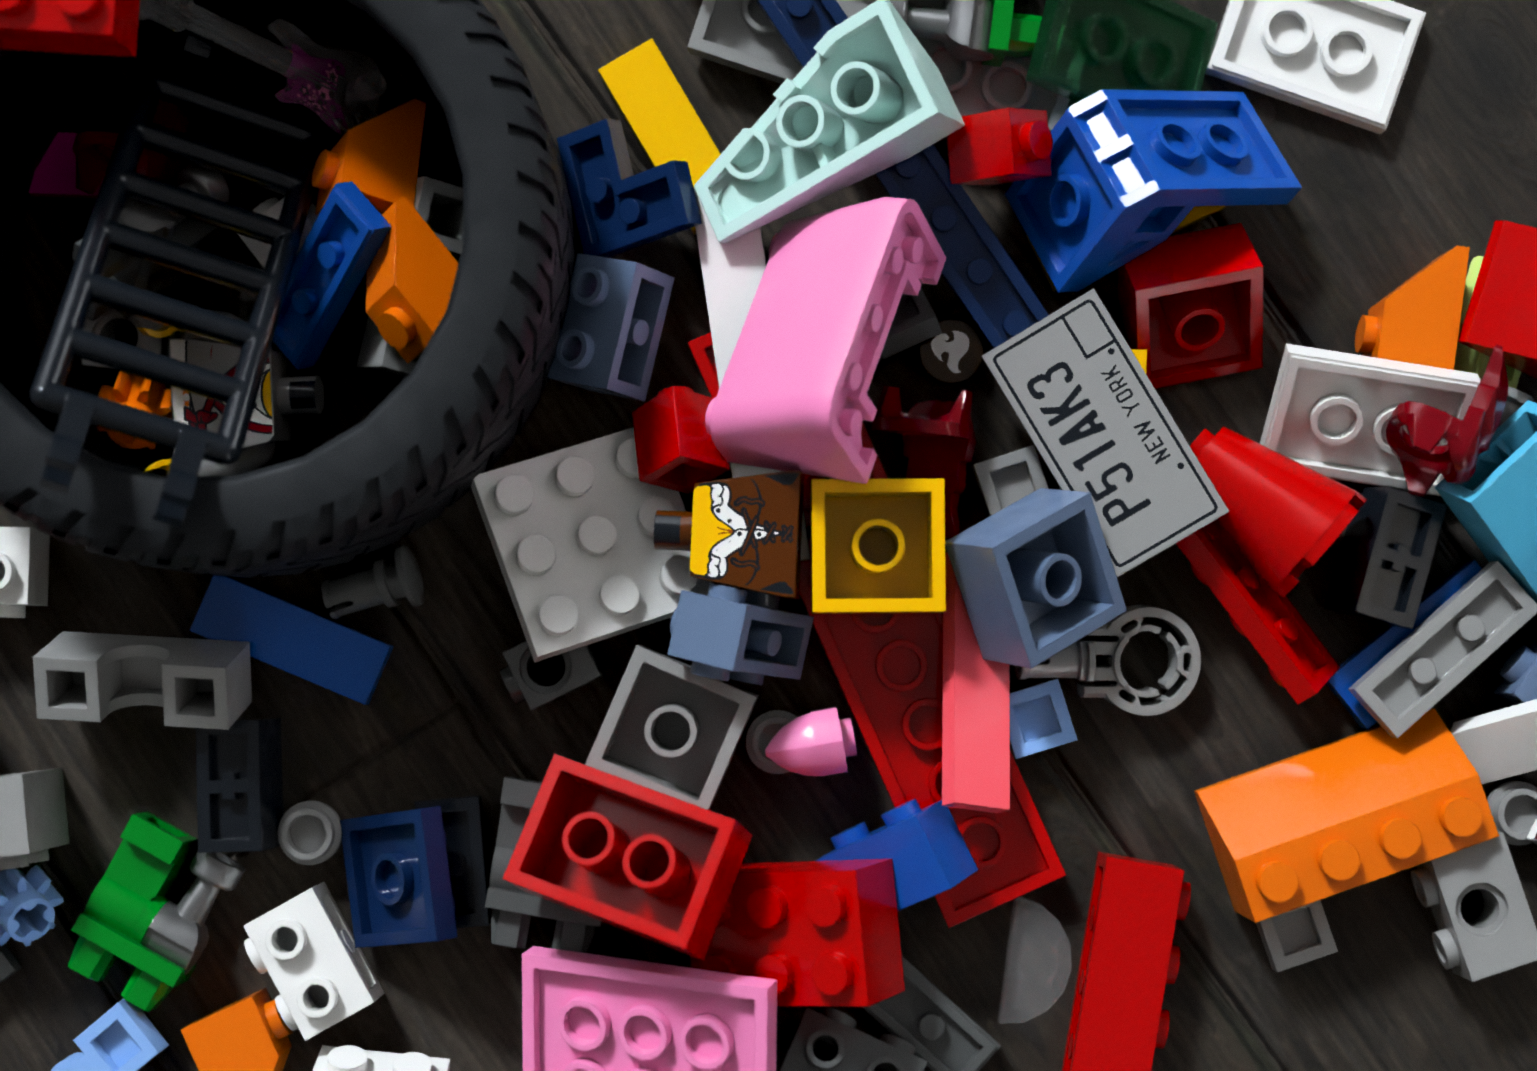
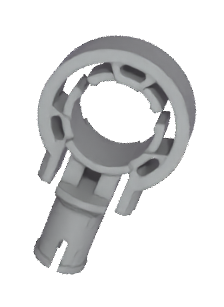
M1150 605L1126 606V612L1088 634L1091 636H1110L1108 639L1081 638L1032 669L1015 665L1014 667L1018 680H1025L1027 678H1075L1085 681H1109L1108 683H1077V694L1080 698H1104L1110 704L1131 714L1153 716L1174 709L1189 696L1199 677L1201 653L1195 634L1180 617L1170 611ZM1156 617L1161 619L1172 628L1179 642L1171 633L1161 631V627L1142 623L1143 618ZM1143 631L1155 634L1160 633V639L1164 640L1168 647V668L1164 676L1157 682L1161 688L1168 691L1160 697L1146 702H1140L1138 697L1149 698L1160 695L1158 689L1151 686L1132 688L1124 679L1120 667L1121 654L1126 644L1130 641L1129 639ZM1096 655H1103L1102 664H1096ZM1121 690L1127 693L1125 699L1119 696Z

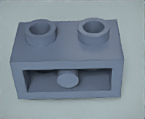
M578 253L570 283L569 304L563 328L560 329V339L557 343L556 355L550 367L548 378L588 391L645 401L675 277L638 262Z
M709 582L707 594L681 590L678 607L674 611L670 622L671 640L667 655L692 661L690 670L692 674L722 681L733 679L750 684L763 685L764 675L800 680L814 617L779 609L781 597Z

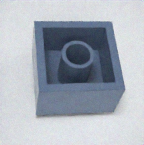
M1040 488L945 541L946 550L982 657L985 660L1032 669L1127 611L1090 492Z

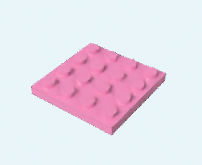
M532 946L522 953L523 1071H776L777 980Z

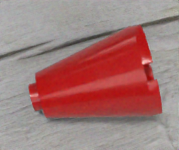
M1225 426L1216 435L1205 428L1190 445L1229 510L1228 513L1219 517L1217 521L1271 590L1282 598L1299 582L1297 578L1306 568L1314 566L1359 512L1358 509L1367 501L1356 490Z

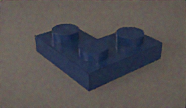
M606 118L556 138L584 254L608 258L702 224L688 163L673 160L634 175L621 120Z

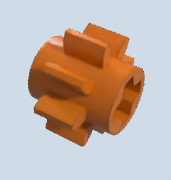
M119 371L114 387L102 385L98 397L172 419L171 389H167L165 384ZM97 426L99 431H107L109 437L120 447L140 449L147 446L151 450L156 447V443Z

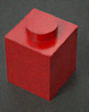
M1008 107L961 116L965 126L947 136L951 184L992 186L1052 176L1050 154L1052 152L1053 140L1048 127L1046 110Z
M671 386L661 390L656 397L632 412L639 481L690 494L694 491V484L711 481L730 470L729 462L725 460L715 447L711 435L708 434L705 426V415L707 407L713 399L712 397L695 393L693 389L686 386Z

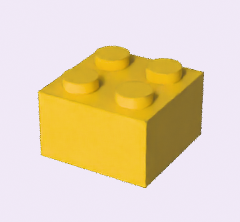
M944 478L869 479L867 484L841 479L811 480V614L942 613L946 611Z

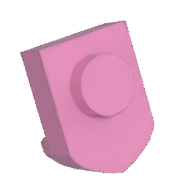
M835 706L810 710V713L795 718L777 732L765 749L766 757L778 766L804 776H827L848 772L846 757L857 756L851 717L839 719L837 707Z

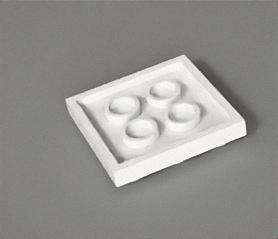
M634 427L478 474L473 479L471 489L534 663L671 618L678 607L681 590L707 594L709 582L711 581L690 576L691 551L658 550L654 548V520L656 511H686L679 491L639 481Z

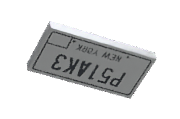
M1094 288L982 355L1061 489L1091 493L1117 577L1229 512Z

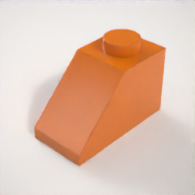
M413 99L349 129L331 151L324 149L320 153L312 174V186L319 188L315 215H319L335 184L350 181L358 187L381 215L402 196H405L414 207L426 111L425 102Z
M402 196L382 214L392 227L366 272V313L378 327L382 338L394 347L409 364L423 353L447 310L459 263L408 199Z
M1457 245L1440 255L1369 308L1368 315H1362L1357 325L1355 351L1363 353V356L1454 370L1470 247Z
M267 988L205 1015L181 1029L198 1071H283L292 1047L288 1035H291L293 1031L284 1023L276 1007L275 999L271 1000Z

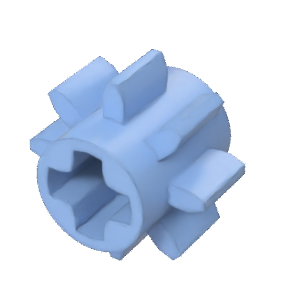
M38 865L32 867L27 874L16 868L0 872V946L4 945L10 937L22 942L26 947L30 946L32 941L41 938L49 929H54L56 926L54 924L55 911L53 907L60 905L64 900L51 884L52 880Z

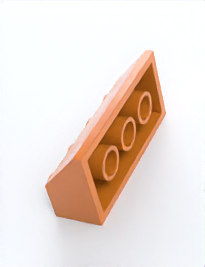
M1431 708L1399 738L1390 737L1379 725L1194 790L1234 911L1255 923L1499 836L1479 774L1435 708Z

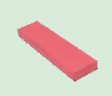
M946 552V611L943 612L942 806L1001 813L1010 810V664L983 659L948 552Z

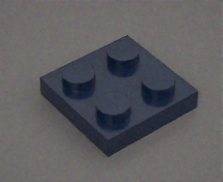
M441 806L340 820L355 948L436 942L457 938L455 900L451 889L446 850L447 837L443 827Z

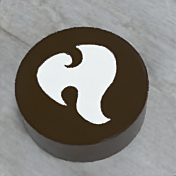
M944 320L938 322L942 333L921 342L919 345L918 357L921 368L930 379L939 384L957 385L972 377L981 364L983 355L981 339L971 326L962 321Z

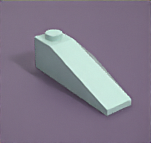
M877 0L828 30L814 46L817 53L793 80L787 78L773 94L776 100L751 128H743L694 184L697 195L720 243L725 244L900 163L965 126L938 67L890 0Z

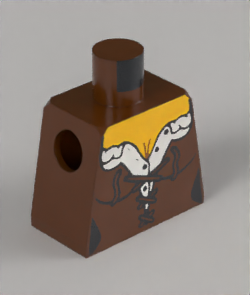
M783 471L694 484L692 512L656 511L654 520V548L658 550L691 551V577L788 599H799L805 476L801 471Z

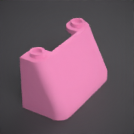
M882 197L788 221L780 232L773 236L769 246L768 263L718 394L709 403L705 415L706 430L711 435L715 447L727 462L781 471H801L802 474L841 479L863 484L868 483L877 457L874 449L862 446L861 438L862 420L873 422L877 412L876 407L867 395L902 294L918 296L922 284L937 285L946 261V256L914 199Z

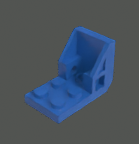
M1102 89L1068 107L1051 130L1053 140L1052 152L1050 154L1052 176L1013 182L1005 196L1059 293L1078 292L1163 243L1194 206L1288 204L1301 190L1302 186L1244 92Z

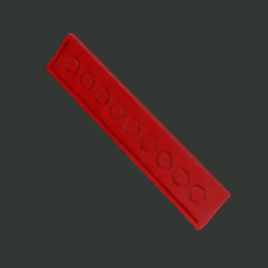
M711 332L687 343L711 397L715 398L719 391L712 336ZM862 422V446L872 448L875 451ZM877 455L869 479H888ZM803 474L805 476L803 510L806 528L811 525V480L825 479V477ZM810 537V538L808 539V543H809V550H810V557H811V537ZM811 560L801 561L799 595L808 615L814 617L812 623L894 808L915 798L921 809L942 800L943 612L811 614ZM1010 751V810L1001 813H990L948 807L978 868L976 872L953 888L934 896L948 928L1066 876Z

